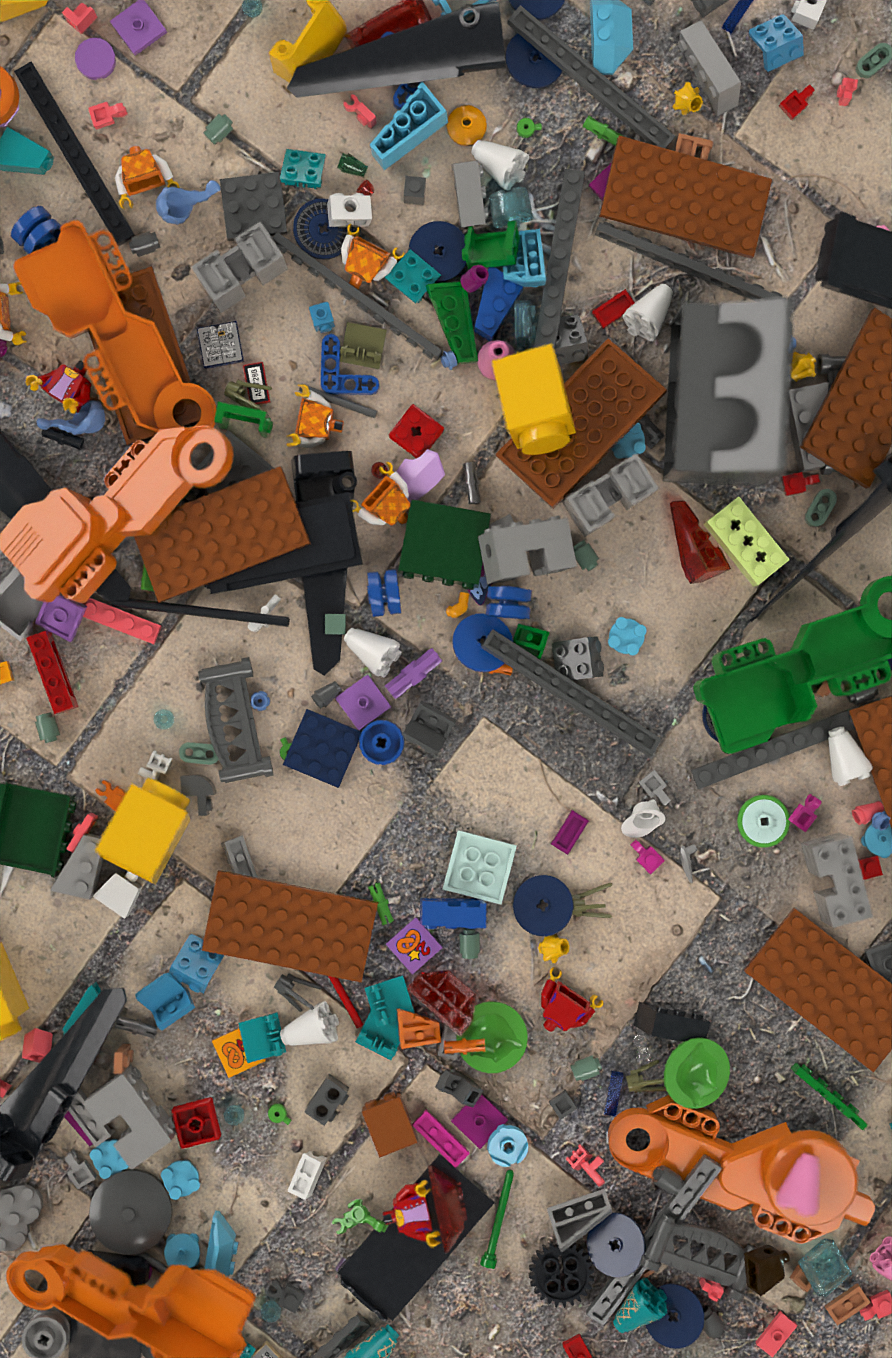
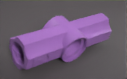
M431 648L416 661H412L400 671L401 673L386 684L385 687L397 699L411 686L414 687L427 676L426 674L439 665L442 660Z

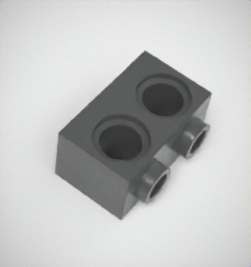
M328 1074L306 1106L304 1113L323 1126L328 1121L332 1122L338 1113L335 1111L339 1104L343 1106L349 1097L347 1094L349 1087ZM335 1088L339 1091V1095L331 1096L329 1090ZM320 1105H324L327 1107L328 1111L326 1113H320L317 1107Z

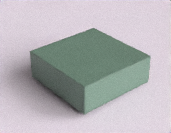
M325 614V634H346V614Z

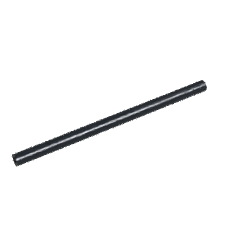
M129 598L126 601H111V606L284 627H288L290 623V617L168 602L160 603L158 601Z

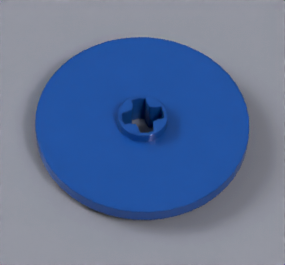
M479 613L466 617L458 624L453 634L452 644L456 657L464 666L478 672H490L505 664L482 649L480 643L481 639L486 640L492 629L513 642L511 632L502 620Z

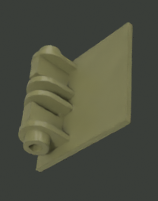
M347 322L344 342L340 351V362L379 369L387 330Z

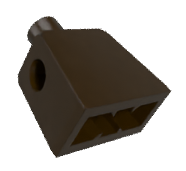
M764 1245L745 1252L744 1261L747 1287L760 1296L767 1293L784 1279V1264L790 1261L789 1254L785 1250L778 1251L771 1245Z

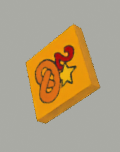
M239 1028L212 1040L228 1078L266 1061L265 1058L247 1063Z

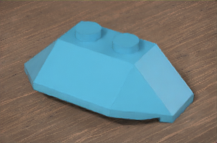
M590 0L592 66L603 75H613L633 51L632 9L620 0Z
M540 229L519 231L520 240L516 265L503 266L504 279L523 287L543 286L546 284V274Z
M217 1210L212 1218L204 1270H217L229 1277L230 1274L233 1275L235 1262H232L233 1254H237L239 1242L235 1241L236 1233L221 1212Z

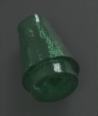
M342 153L337 168L342 173L364 178L368 166L350 153L348 155Z

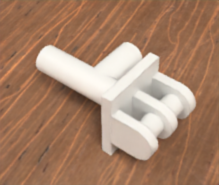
M275 594L267 605L261 608L260 613L270 614L281 598ZM249 622L248 628L250 631L258 632L263 625L267 628L269 625Z
M154 750L146 767L153 769V771L141 767L138 775L157 781L160 773L166 774L170 770L173 758L170 757L168 759L164 754L159 755Z

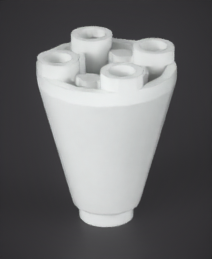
M478 140L473 145L471 154L479 164H482V167L500 187L509 191L516 182L523 180L525 176V171L523 170L529 160V154L485 140Z
M660 284L625 311L623 319L628 326L627 331L632 336L636 337L638 335L649 341H654L658 336L673 295V291L668 285Z
M350 628L344 637L347 646L378 677H386L392 662H396L402 653L399 650V642L358 628Z
M844 726L828 731L830 735L828 742L833 781L837 782L838 786H843L850 783L851 779L858 777V780L869 777V772L873 769L872 764L850 733L845 730Z
M327 1002L318 1003L314 1006L313 1010L309 1009L280 1031L282 1042L285 1045L291 1046L335 1042L338 1040L336 1026L339 1025L338 1017L336 1014L331 1013Z

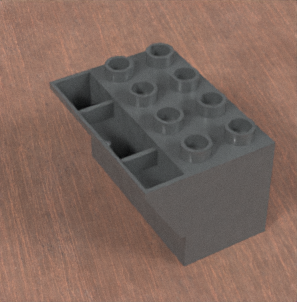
M793 298L725 302L720 304L683 302L671 321L663 482L760 487L784 471L787 460L786 428L789 419L788 387L791 379L790 348L793 338Z

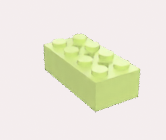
M740 497L734 499L703 524L753 587L762 583L789 561V558ZM735 522L737 525L736 529L732 530L730 526ZM748 538L750 541L749 545L745 546L743 542ZM757 554L762 556L760 561H756Z

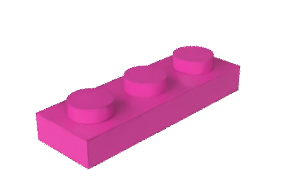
M427 1109L412 1123V1126L455 1168L470 1154V1151Z

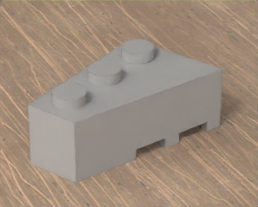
M478 161L452 164L460 227L486 224L485 219H489L487 206L484 207L483 205L486 191L485 185L481 186L480 177H484L482 164L479 165Z
M91 833L83 835L50 891L89 900L93 898L97 891L104 860L95 852L102 836Z
M605 1189L547 1208L561 1253L613 1213Z

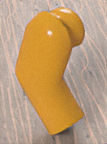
M460 592L458 603L447 607V616L458 618L467 611L470 593Z

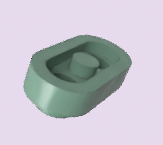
M880 43L860 58L856 64L857 75L867 79L876 74L892 59V47L887 43ZM878 54H882L884 58L881 59ZM863 66H866L868 71L863 70Z
M823 489L816 494L805 513V521L809 526L818 527L824 524L837 502V496L834 491ZM823 496L827 497V503L822 502ZM812 514L818 516L816 521L812 519Z
M186 742L179 749V756L184 762L211 765L218 761L212 744ZM191 748L193 754L187 756L185 754L186 749ZM208 750L213 751V757L207 758L206 752Z

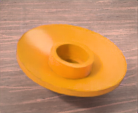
M463 105L457 107L448 117L447 132L450 138L459 145H474L486 133V118L474 106ZM465 120L470 121V125L466 126L463 124V122Z

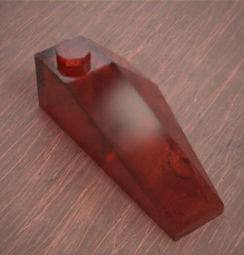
M685 500L672 501L670 509L681 566L689 583H701L729 571L731 568L719 546L715 548L709 540L711 535L708 531L704 532L698 525L699 519Z

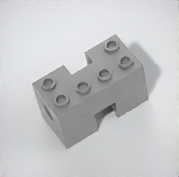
M261 221L235 238L237 246L222 256L216 250L192 266L197 278L220 313L246 297L241 285L254 276H257L261 284L265 285L288 270L284 256Z
M636 453L612 468L603 477L595 482H590L568 496L563 505L582 535L586 537L615 517L614 513L609 509L611 505L620 500L625 509L629 510L651 496L659 488Z
M554 516L543 521L541 519L530 520L529 524L523 525L522 522L511 523V527L504 528L503 525H496L484 530L485 533L478 536L487 584L516 580V577L529 575L526 551H529L534 576L562 572L577 567L568 518L560 519V516Z
M836 833L802 842L801 846L808 872L818 877L829 875L833 879L835 886L821 891H813L821 921L834 928L872 918L873 915L852 837Z
M130 1064L122 1074L115 1075L92 1092L83 1102V1105L100 1128L118 1115L123 1117L130 1128L121 1134V1138L113 1146L132 1170L172 1141L176 1134V1129L172 1116L169 1117L161 1105L156 1106L147 1092L149 1088L141 1079L140 1071L136 1067L133 1068Z

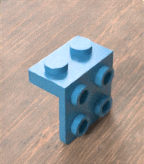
M785 15L776 16L749 30V36L763 51L764 68L767 72L804 55L803 35Z
M191 934L172 963L169 974L180 983L187 984L192 991L204 994L224 955L202 951L204 940Z
M169 973L163 974L135 994L136 1000L152 1012L156 1025L161 1031L195 1008L189 990Z

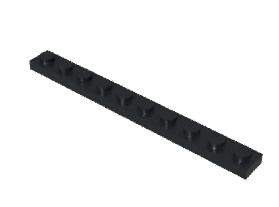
M32 61L15 70L16 76L118 247L131 240V237L135 236Z

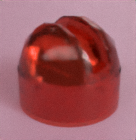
M366 179L357 188V193L371 197V193H374V186Z
M376 462L371 468V473L374 477L383 479L388 474L380 475L379 467L382 466L386 472H388V467L382 462Z

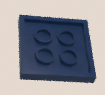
M306 708L283 765L339 788L362 732Z

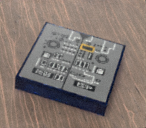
M237 321L197 328L204 369L244 362Z

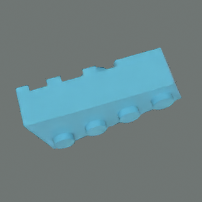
M423 82L418 85L415 93L409 96L406 104L400 111L398 110L394 114L392 121L385 125L370 144L372 156L384 171L448 123L447 111Z

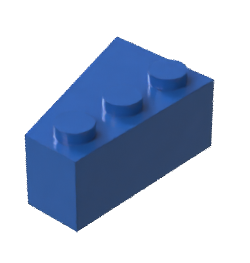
M495 267L488 268L489 275L484 285L474 329L476 334L489 342L493 341L524 288L521 285L504 279L503 272Z
M420 898V924L425 926L426 929H437V926H444L446 929H457V927H465L467 929L486 928V903L477 898Z

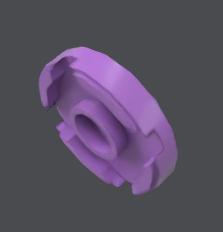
M90 38L84 40L75 52V62L78 70L91 80L108 77L116 66L114 50L103 39Z

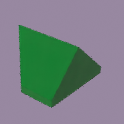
M518 624L513 643L540 660L550 632Z

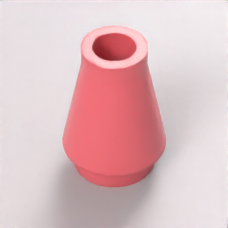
M880 801L856 806L852 810V816L858 825H866L872 820L875 813H882L884 807Z

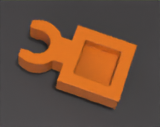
M103 780L102 783L106 786V790L101 791L97 788L95 792L100 796L105 795L107 799L104 803L114 811H117L126 792L119 786H116L113 790L111 783Z

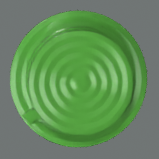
M488 1001L473 1006L463 1015L457 1028L456 1040L459 1041L462 1038H466V1040L485 1038V1052H467V1055L460 1054L467 1064L478 1071L499 1073L510 1069L521 1059L526 1050L528 1036L526 1025L515 1009L501 1002Z
M693 1038L685 1042L683 1041L674 1049L665 1065L664 1084L669 1096L679 1105L691 1109L702 1108L713 1103L723 1093L729 1080L730 1064L727 1054L719 1044L707 1038Z

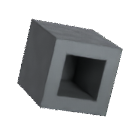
M406 176L404 203L424 205L426 178Z

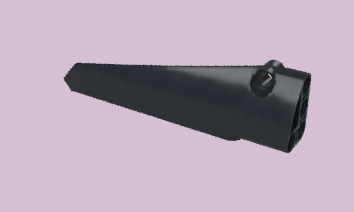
M499 2L476 5L465 4L456 11L297 67L287 89L298 98L454 78L469 72L506 68ZM468 10L474 12V17L471 20L463 18L464 13Z
M0 428V510L12 520L24 505L43 501L52 489ZM115 568L95 592L106 601L129 600L131 587Z
M352 451L300 454L291 459L295 503L347 492L350 493V499H354L357 478L354 473ZM342 479H349L351 481V487H345L342 483ZM347 568L302 577L313 669L323 676L340 662L342 634H325V614H344Z
M892 453L873 470V473L879 478L881 483L866 501L831 530L832 539L750 619L751 622L892 503Z
M124 988L103 989L51 1051L0 1105L1 1180L12 1182L26 1178L44 1144L48 1143L55 1135L127 1002Z

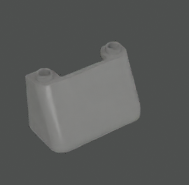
M11 564L0 577V626L17 640L21 641L23 638L29 637L33 632L32 622L38 616L43 602L31 598L24 590V576Z

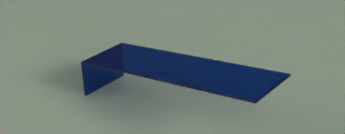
M739 0L725 20L722 28L732 34L753 0Z
M611 1071L604 1115L616 1117L623 1082V1072Z

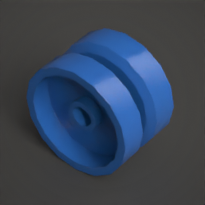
M36 206L18 219L12 228L11 237L19 246H24L23 250L27 254H30L57 242L61 232V225L56 219H51L52 216L43 206Z
M396 569L385 571V583L383 584L378 571L368 572L369 586H367L373 617L384 615V603L388 604V610L391 615L401 614Z
M515 586L488 587L487 598L499 601V603L487 604L486 616L530 619V608L518 605V603L530 602L532 590Z
M378 720L370 723L363 729L359 738V747L362 755L369 762L376 765H386L394 762L401 755L404 748V737L401 729L395 723L388 720ZM384 738L386 740L384 746L379 745V739Z

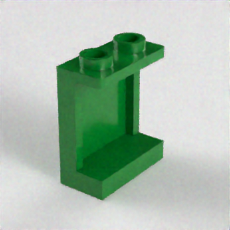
M508 221L507 231L475 234L473 226H469L468 232L464 236L465 248L462 249V259L466 261L468 269L475 265H482L485 268L516 265L520 240L516 221Z
M218 402L214 423L219 429L228 430L229 420L235 419L259 424L258 431L264 438H267L268 433L271 434L273 422L266 411Z

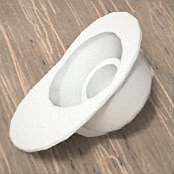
M654 799L648 802H640L634 806L632 815L622 823L621 830L624 835L631 838L643 837L663 824L666 818L659 810Z

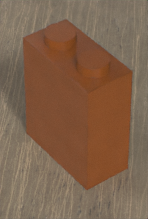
M390 1092L383 1096L384 1099L376 1101V1099L370 1100L362 1107V1114L379 1158L418 1143V1136L412 1126L411 1118L400 1092L396 1094L395 1092Z

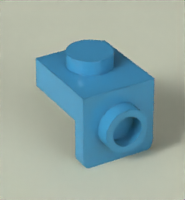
M328 302L309 307L316 332H329L332 330V327H335Z

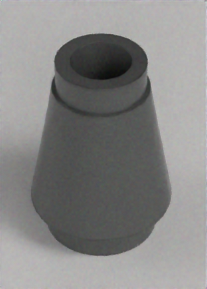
M334 681L314 691L311 698L320 709L326 708L342 689Z

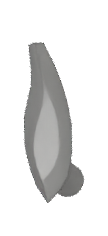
M695 844L686 848L682 846L680 850L681 863L690 883H693L689 855L697 851Z

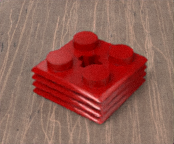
M412 404L389 433V438L417 459L427 449L430 450L443 433L444 427L416 405ZM419 428L421 435L412 436V429Z
M212 1097L177 1105L171 1110L181 1149L220 1139L221 1131ZM194 1119L201 1122L199 1127L196 1124H192Z

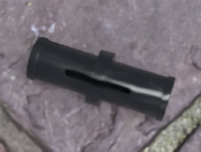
M53 427L42 430L41 433L42 437L52 439L58 442L59 445L63 446L65 444L78 450L82 449L85 442L84 438Z

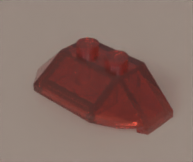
M449 970L427 973L419 972L407 987L417 999L459 1037L464 1034L474 1021L476 994Z
M431 1165L428 1166V1172L444 1253H448L465 1228L464 1221L468 1220L465 1207L461 1208L460 1200H464L462 1188H457V1183L454 1179Z

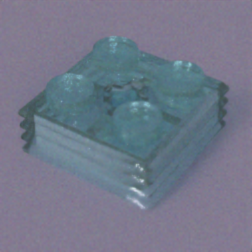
M530 300L515 301L516 348H530L531 343H535V325L531 326V323L535 322V305H531Z
M824 1238L798 1261L816 1295L826 1298L852 1275V1271L833 1239Z

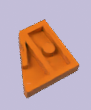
M396 1009L401 1049L441 1043L438 1020L403 1009Z

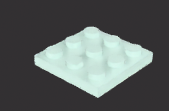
M458 830L443 890L501 905L517 845Z

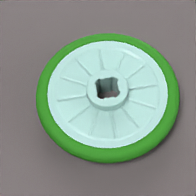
M758 795L750 798L743 804L738 813L737 824L740 834L748 843L756 847L766 848L778 844L785 838L790 827V821L788 820L790 816L786 806L779 799L769 795ZM761 818H766V825H761Z

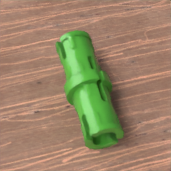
M588 116L583 124V128L597 135L598 139H604L616 146L618 136H623L609 128L608 124H602L591 116Z
M379 882L375 884L377 892H375L373 885L369 886L368 889L373 901L378 902L377 911L381 924L386 925L385 915L389 923L393 922L394 919L387 905L389 901L385 899Z

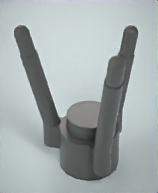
M282 974L274 986L278 990L277 993L282 995L299 1012L302 1011V1008L289 994L313 1010V1005L292 991L295 985L292 981L319 990L322 989V986L294 977L291 974H288L287 977Z

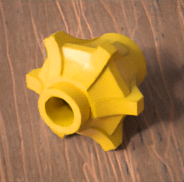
M685 82L682 89L675 90L673 109L682 110L683 115H687L688 112H697L703 104V100L699 95V88H693L690 82Z
M795 351L790 363L791 377L796 382L805 377H815L814 363L817 362L816 359L809 352L805 355Z
M557 934L544 936V940L539 943L538 949L543 954L544 961L551 960L552 963H556L559 957L568 954L570 946L567 939L559 938Z

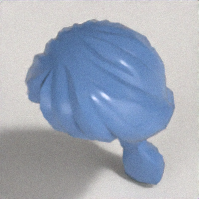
M211 180L207 183L206 190L200 192L197 190L188 191L183 188L165 187L156 199L158 215L167 223L182 224L189 218L193 205L198 202L207 201L209 197L221 191L220 185L217 181Z
M92 400L84 404L79 413L73 416L72 420L38 418L37 426L42 430L58 427L60 430L71 432L73 435L95 433L104 426L106 415L101 403Z

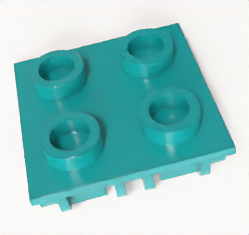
M286 149L280 175L281 183L293 186L297 183V187L302 183L303 188H305L306 184L308 188H321V177L326 154Z
M410 249L393 267L392 271L385 276V279L416 304L417 302L420 303L423 295L427 292L426 285L434 284L441 274Z
M403 975L365 988L376 1027L397 1021L396 1009L415 1013Z
M370 1011L355 1043L392 1060L400 1044L398 1022L394 1021L390 1024L376 1027L372 1011Z
M278 1012L238 1023L247 1063L272 1056H280L286 1052L285 1044L280 1036L281 1026Z

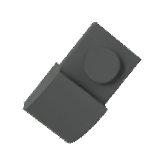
M202 775L180 776L181 794L184 796H198V816L209 815V811H212L213 807L212 799H209V795L217 794L213 782Z
M445 1069L435 1085L439 1091L451 1094L461 1104L474 1107L484 1091L473 1080L455 1069H451V1071Z

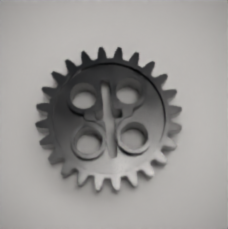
M549 1240V1247L542 1244L543 1251L536 1250L537 1257H531L534 1264L529 1265V1270L533 1271L528 1273L529 1279H533L530 1281V1285L535 1287V1294L540 1293V1300L547 1298V1305L554 1301L555 1307L559 1305V1302H562L564 1308H566V1302H570L574 1306V1299L581 1302V1294L586 1297L588 1296L585 1289H592L589 1282L594 1281V1276L590 1275L595 1273L594 1268L590 1267L593 1265L591 1259H588V1252L583 1253V1246L576 1249V1242L561 1253L558 1242L554 1245ZM560 1255L562 1256L565 1289L563 1291L561 1290L558 1256ZM568 1259L576 1260L573 1265L566 1264ZM550 1260L556 1262L552 1267H548L545 1264ZM571 1279L577 1280V1283L575 1285H569L568 1281ZM550 1281L557 1282V1285L554 1287H549L547 1284Z

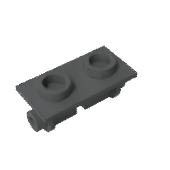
M646 415L638 422L645 436V445L652 449L665 435Z

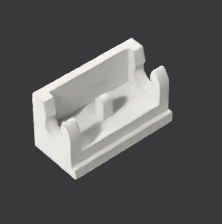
M313 1151L303 1153L288 1188V1192L304 1200L312 1195L327 1159L323 1155L319 1157L314 1156Z

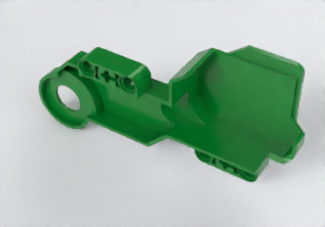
M892 576L882 577L868 584L861 595L860 606L801 625L790 651L776 655L773 643L767 638H761L713 655L712 665L715 675L696 681L693 691L696 700L707 706L720 748L724 753L733 754L765 743L769 740L775 728L810 720L817 708L811 685L827 680L830 692L836 697H841L886 683L891 679L892 672L888 659L892 658V620L886 619L880 614L878 600L883 593L892 592ZM759 644L763 647L762 653L758 649ZM744 653V656L736 657V654ZM722 656H725L727 659L726 665L722 663ZM877 671L880 673V678L877 677ZM861 679V682L859 684L855 683L856 680ZM841 683L844 684V691L841 689Z

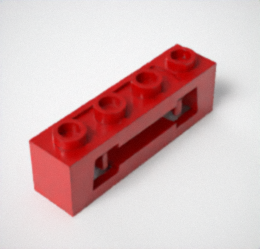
M43 631L26 637L54 714H61L79 707L52 632Z

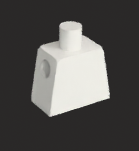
M118 871L93 897L125 919L130 915L142 889V886L136 882L139 876L129 871L126 874Z

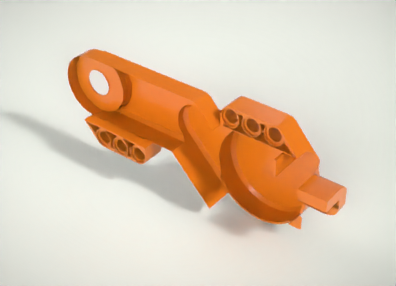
M669 1095L647 1104V1109L630 1108L622 1111L612 1120L608 1129V1142L614 1159L629 1170L653 1179L652 1173L654 1169L665 1165L680 1175L684 1181L704 1154L719 1163L722 1169L702 1194L701 1199L731 1211H736L753 1204L751 1212L758 1227L796 1243L803 1244L838 1229L843 1218L862 1226H867L875 1211L872 1199L868 1195L857 1191L858 1177L856 1168L860 1161L849 1156L844 1146L838 1140L823 1132L803 1130L791 1133L787 1123L784 1122L730 1143L716 1137L720 1125L713 1111L704 1107L697 1109L683 1107L676 1103ZM671 1105H676V1108L673 1110L667 1109ZM689 1113H695L693 1117H686ZM709 1120L714 1121L710 1125H705V1123ZM641 1128L648 1132L650 1143L647 1148L641 1151H634L628 1147L626 1136L631 1130ZM802 1153L819 1158L818 1164H820L819 1209L815 1216L809 1215V1217L797 1213V1208H784L776 1204V1196L798 1158L802 1156ZM766 1213L765 1216L758 1217L760 1214ZM803 1228L802 1231L796 1232L798 1229Z

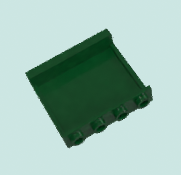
M411 499L398 574H402V577L406 579L419 577L422 578V581L434 583V580L441 581L442 585L445 586L458 584L467 590H474V587L478 588L483 563L478 536L484 534V530L489 529L491 513Z
M1 782L0 865L49 874L53 878L58 876L64 868L62 857L63 853L67 852V833H70L72 829L70 819L71 814H74L76 810L75 796Z

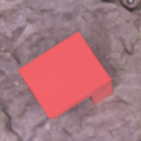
M80 3L74 11L66 7L62 12L66 21L80 34L97 18L94 9L91 6L88 8L84 3Z
M37 1028L25 1034L22 1058L40 1063L51 1051L53 1034Z

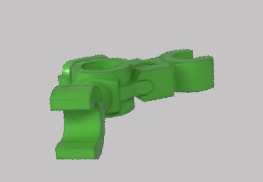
M362 1199L350 1202L348 1208L353 1209L344 1213V1218H335L332 1221V1224H338L339 1222L341 1224V1229L336 1232L337 1234H343L347 1231V1228H352L359 1223H368L376 1231L385 1232L388 1224L385 1225L384 1221L372 1217L368 1209L362 1205Z

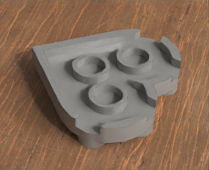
M19 1183L0 1189V1251H13L21 1247L30 1231L29 1224L38 1218L43 1208V1197L40 1191L27 1185V1183Z

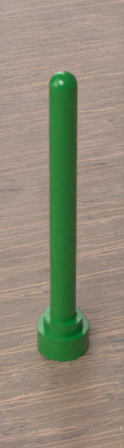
M507 1170L488 1249L482 1255L480 1261L481 1266L489 1269H495L497 1264L495 1251L514 1177L513 1170Z

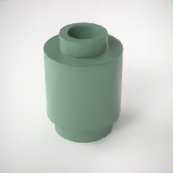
M218 114L205 127L206 130L203 133L216 145L217 142L220 143L233 130L231 127L233 122L225 114L223 116Z
M583 540L573 547L575 559L582 570L587 569L591 571L598 566L597 561L599 557L589 543Z
M51 712L36 716L35 725L40 741L44 740L45 743L56 741V736H59L60 732L55 716L53 717Z
M465 928L463 932L459 933L462 958H478V953H480V933L475 932V929Z
M593 1055L578 1060L574 1065H571L576 1081H585L600 1075L599 1070L602 1069L598 1057L594 1059Z

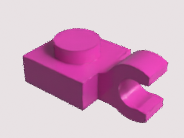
M809 794L805 800V806L799 804L788 820L806 833L817 818L814 812L821 805L822 801Z
M636 839L630 844L639 854L636 860L650 875L665 861L650 845L645 849Z

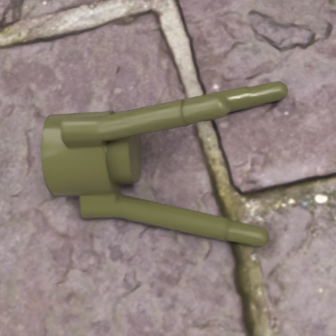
M239 379L236 383L230 381L227 384L224 392L225 396L243 407H253L257 410H261V407L244 397L246 390L243 389V386L272 390L271 386L243 382Z
M610 882L581 894L573 895L574 909L572 915H576V917L611 918V914L586 912V909L605 908L606 905H585V899L581 900V898L611 887L612 883Z
M659 1060L630 1071L631 1075L626 1076L629 1092L667 1091L665 1087H645L647 1085L664 1083V1079L644 1081L643 1076L638 1075L658 1064Z

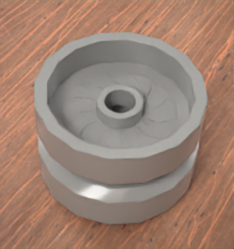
M54 1306L48 1310H38L32 1316L22 1334V1347L26 1354L31 1358H58L70 1341V1316Z

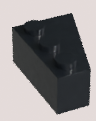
M639 1002L634 1026L652 1037L685 1042L693 1038H707L710 1021L704 1019V1015L697 1012L688 1014L680 1009L672 1010L659 1005L655 1006Z

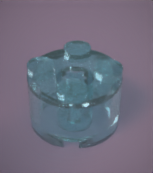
M514 187L508 193L500 190L489 197L494 228L507 226L508 221H516L519 228L520 223L533 220L530 198L526 188Z

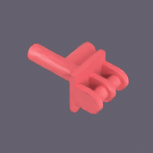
M579 1144V1148L576 1151L573 1150L571 1157H567L566 1160L575 1170L579 1171L583 1168L593 1181L601 1187L605 1181L596 1172V1169L604 1160L598 1155L589 1164L588 1161L593 1156Z

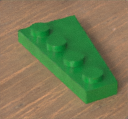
M461 282L427 284L426 289L450 349L456 357L457 364L476 363L478 356L468 292L462 287Z
M795 1063L791 1067L795 1074L815 1091L819 1092L829 1103L835 1105L848 1119L850 1118L862 1131L865 1130L868 1124L858 1115L860 1111L851 1103L847 1106L842 1101L844 1097L836 1090L833 1092L827 1089L829 1085L820 1077L816 1080L811 1075L813 1071L805 1064L800 1066Z

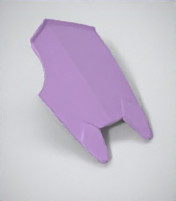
M428 449L417 459L410 460L405 458L396 471L407 483L409 503H411V499H420L445 476L439 454Z

